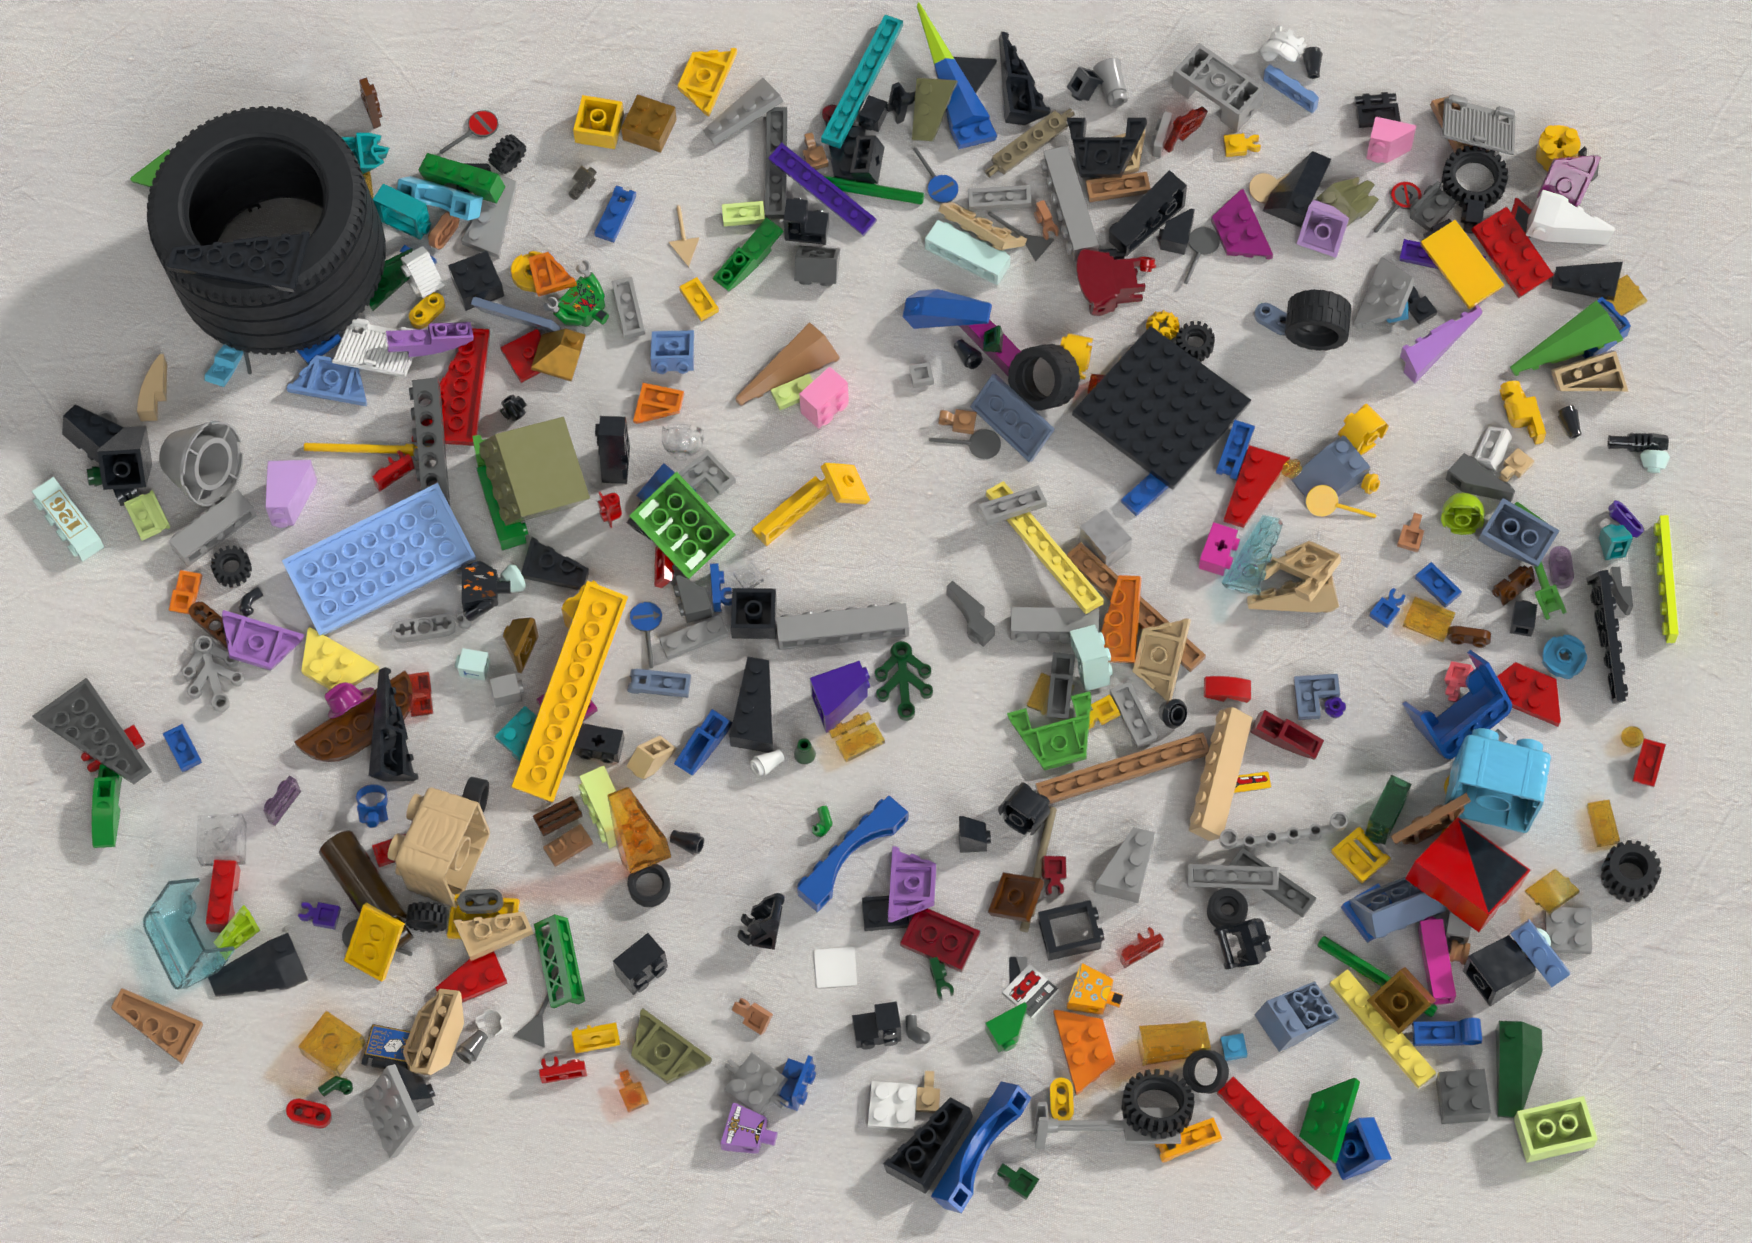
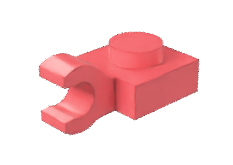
M1451 661L1444 679L1445 683L1448 684L1445 694L1449 695L1448 701L1457 702L1460 695V687L1467 688L1466 678L1474 670L1472 665Z

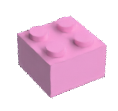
M831 367L827 368L799 393L801 414L818 429L830 423L833 416L838 411H843L849 403L848 382Z

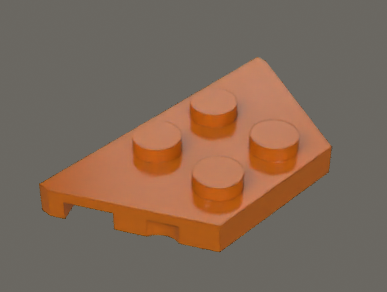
M1053 1010L1076 1095H1078L1091 1082L1097 1080L1104 1071L1109 1070L1115 1064L1104 1021L1100 1018Z

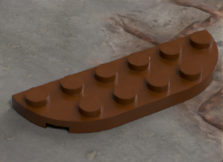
M403 671L392 678L390 682L391 686L396 688L395 702L397 707L400 706L403 719L405 720L412 706L413 688L407 672ZM377 689L367 700L350 708L336 718L328 719L294 741L297 748L315 760L335 762L350 758L371 745Z

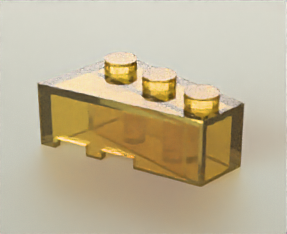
M1194 1020L1187 1023L1139 1026L1137 1042L1142 1066L1186 1059L1195 1051L1211 1050L1206 1022Z

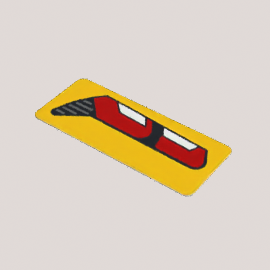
M1269 772L1238 775L1234 793L1271 788Z

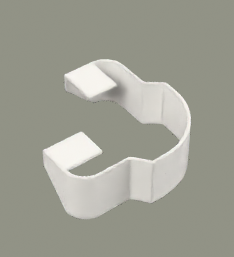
M493 1009L486 1010L483 1015L476 1017L477 1023L478 1020L485 1018L486 1014L496 1013L501 1017L500 1024L503 1022L501 1014ZM484 1021L477 1024L478 1029L485 1027ZM498 1027L493 1029L495 1036L503 1033V1027L500 1031Z

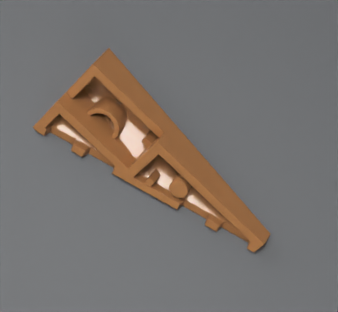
M809 322L736 397V402L742 406L745 402L755 397H762L764 393L773 388L802 377L815 369L818 371L830 362H837L840 357L826 336Z

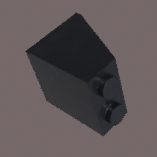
M147 426L124 427L97 450L103 490L147 487L152 467Z
M1510 935L1469 955L1463 969L1464 974L1490 1007L1533 979L1537 971L1535 965L1524 955L1521 947Z

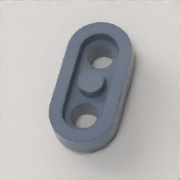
M1270 303L1259 304L1255 309V320L1276 334L1285 335V324H1282L1280 321H1286L1287 313ZM1263 310H1266V311H1268L1269 313L1265 314V313H1263L1262 311H1263Z

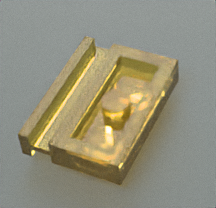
M1414 597L1403 627L1444 642L1447 630L1455 617V612Z

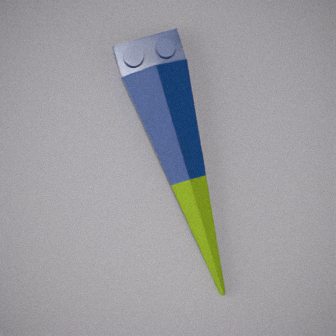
M918 2L917 10L929 45L937 78L958 81L952 93L950 103L946 108L950 133L958 149L996 140L997 134L990 121L988 112L922 5Z

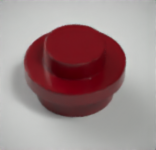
M828 105L823 109L822 118L824 121H830L837 105Z

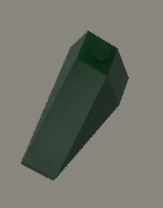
M1499 1021L1496 1027L1498 1117L1514 1118L1517 1111L1524 1110L1543 1052L1542 1029L1522 1021Z

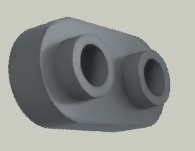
M496 889L465 890L458 897L459 908L466 914L495 913L503 907L504 903L502 894ZM491 900L496 901L494 905L488 904ZM468 901L474 902L472 906H467L466 903Z

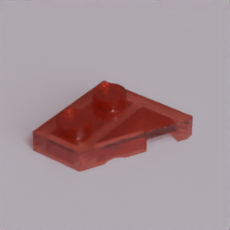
M1201 106L1196 110H1190L1184 116H1178L1173 122L1174 127L1164 145V149L1169 153L1172 152L1178 139L1183 142L1190 134L1195 132L1202 125L1208 110Z

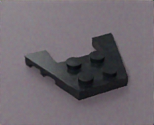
M1067 118L1081 178H1122L1147 125V119L1127 118L1125 137H1085L1086 118Z

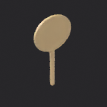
M1266 173L1254 176L1249 184L1251 196L1260 203H1266L1270 193L1290 173L1277 180L1272 175Z

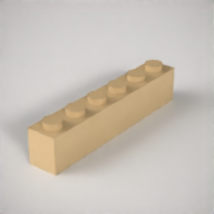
M1234 707L1220 710L1216 716V725L1210 738L1209 752L1205 758L1204 772L1201 775L1199 791L1195 797L1194 811L1190 817L1191 823L1188 831L1208 841L1220 839L1221 832L1225 830L1253 717Z

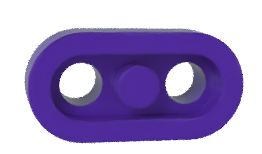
M1615 500L1608 507L1609 516L1614 521L1619 522L1620 525H1624L1632 534V537L1638 538L1645 531L1643 525L1620 501Z

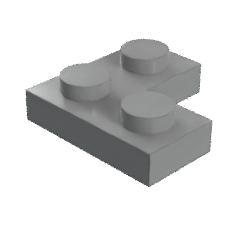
M709 450L679 472L683 479L694 489L707 481L719 495L736 483V478Z

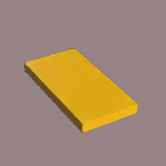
M1456 220L1421 241L1420 245L1468 309H1471L1504 287L1503 282Z

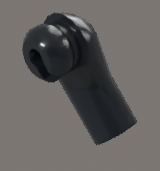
M256 587L241 598L238 608L243 616L248 617L253 614L252 603L263 596L259 587Z

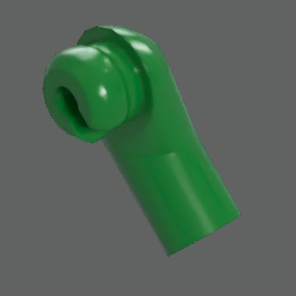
M821 806L817 809L820 821L816 826L813 825L812 833L817 837L825 836L833 825L828 806Z

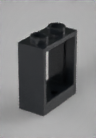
M1091 900L1038 912L1037 920L1048 961L1101 949L1102 941H1105L1102 927L1098 928L1096 920H1099L1097 908L1092 907ZM1086 912L1093 938L1056 946L1050 920Z

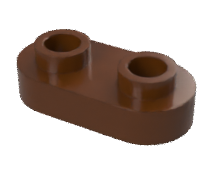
M1451 626L1447 630V639L1456 645L1466 643L1473 644L1477 648H1483L1491 643V632L1478 628Z

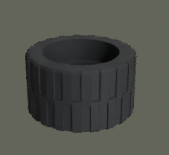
M1321 289L1304 290L1294 294L1288 301L1285 324L1286 338L1301 348L1316 351H1326L1343 346L1349 337L1352 309L1350 302L1340 294Z
M1044 344L1025 348L1015 355L1008 369L1009 386L1037 411L1067 404L1075 396L1079 387L1080 375L1076 360L1068 350L1060 345ZM1039 358L1044 359L1051 366L1054 373V387L1049 396L1042 394L1034 382L1033 370Z

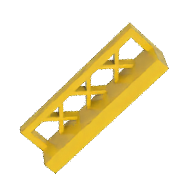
M814 476L754 526L752 533L767 547L830 494V487L826 479L824 478L820 481Z

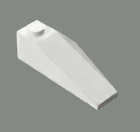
M1542 190L1528 217L1526 235L1550 242L1607 245L1615 228L1596 216L1586 214L1579 205L1575 207L1570 204L1566 197Z

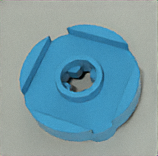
M1572 635L1552 637L1546 643L1542 653L1543 666L1551 674L1564 679H1571L1573 676L1578 675L1585 667L1587 661L1584 644ZM1567 652L1569 660H1562L1559 653L1564 654Z

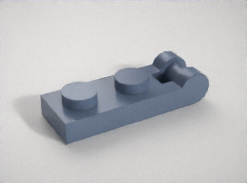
M631 669L630 678L632 680L628 685L629 693L689 698L691 674ZM646 679V683L642 684L640 680Z

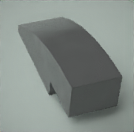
M1053 652L1046 717L1069 719L1075 661L1074 654Z

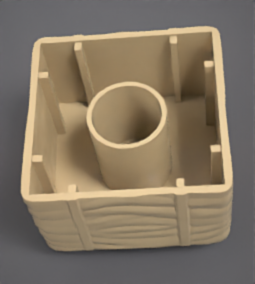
M430 787L424 796L414 794L411 798L406 818L411 820L412 823L406 836L399 833L394 836L388 850V858L396 862L395 873L402 877L409 891L457 908L458 899L455 902V894H461L465 891L490 836V829L478 802Z

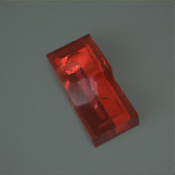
M430 672L408 674L413 689V694L409 695L411 717L434 714Z

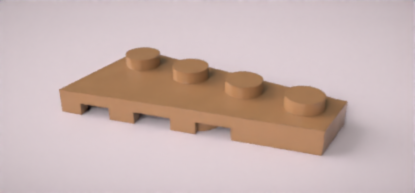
M121 988L111 1007L116 1014L182 1065L203 1027V1023L199 1020Z

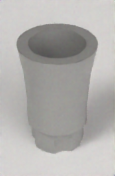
M1108 58L1098 62L1093 67V70L1104 81L1101 87L1109 106H1122L1128 101L1120 59Z

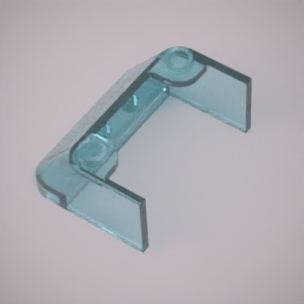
M199 878L168 881L143 918L144 930L171 985L176 990L186 989L218 973L235 951L233 946L205 950L191 922L196 912V903L191 894L200 883Z

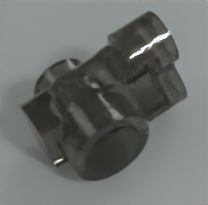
M581 165L572 177L577 182L568 193L572 199L578 200L586 188L590 189L597 180L594 178L597 173L596 170L592 167H589L587 170Z

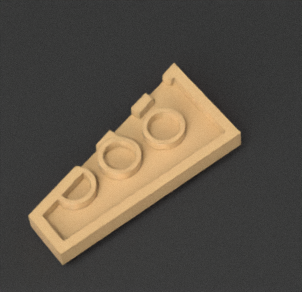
M953 202L942 203L938 211L944 214L947 220L957 222L961 225L962 229L977 234V238L989 241L995 249L1003 251L1004 249L1025 246L1027 238L1023 236L1016 238L1010 235L1012 231L1006 228L993 227L992 221L980 217L975 218L976 213Z

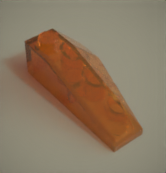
M626 787L608 794L617 849L621 863L630 874L671 858L666 837L630 788Z

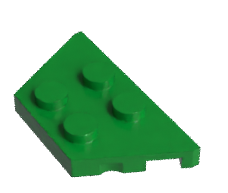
M1357 1078L1348 1079L1311 1094L1299 1134L1300 1138L1335 1164L1338 1160L1359 1089L1360 1081Z

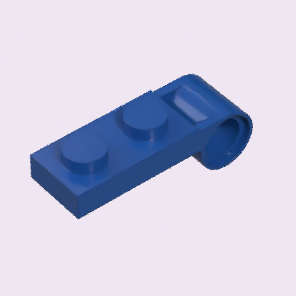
M1465 1018L1460 1021L1412 1023L1413 1046L1478 1045L1483 1042L1481 1020L1479 1018Z

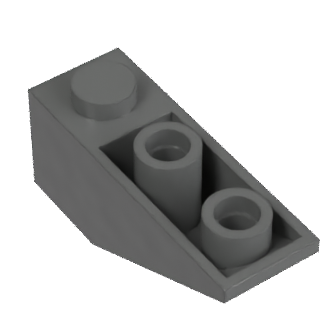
M1465 453L1451 466L1446 476L1448 482L1464 493L1497 500L1504 498L1509 502L1513 500L1515 490L1508 482L1500 480L1492 470L1484 468L1476 458Z

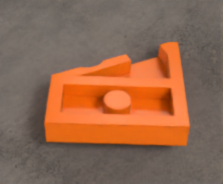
M549 252L528 257L538 297L577 286L575 279L565 271L563 266Z
M643 383L633 422L639 424L679 414L685 395L684 391Z

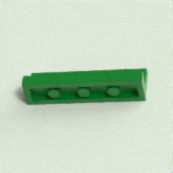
M554 914L534 923L550 1007L555 1009L568 1002L578 1005L585 1002L568 918ZM549 925L550 932L546 938L543 935L542 927ZM550 944L554 946V954L551 959L547 955ZM554 966H557L559 970L556 980L552 978L551 974ZM560 986L563 989L564 997L557 1000L556 992Z

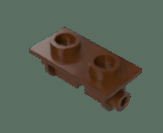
M1525 565L1519 566L1508 575V579L1511 582L1504 578L1497 585L1493 586L1492 594L1495 597L1500 596L1503 606L1515 599L1517 595L1535 582L1532 566L1529 568Z

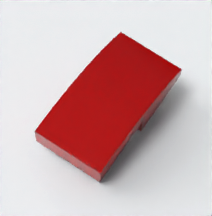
M1206 676L1204 678V697L1221 702L1229 698L1248 703L1251 700V680L1229 676Z

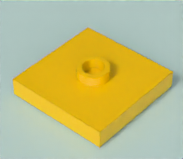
M824 463L821 466V470L837 503L866 505L871 501L855 465Z

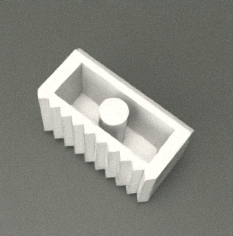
M423 246L401 258L404 264L401 266V269L406 277H410L412 282L409 285L415 295L419 294L422 298H425L445 286L429 252Z

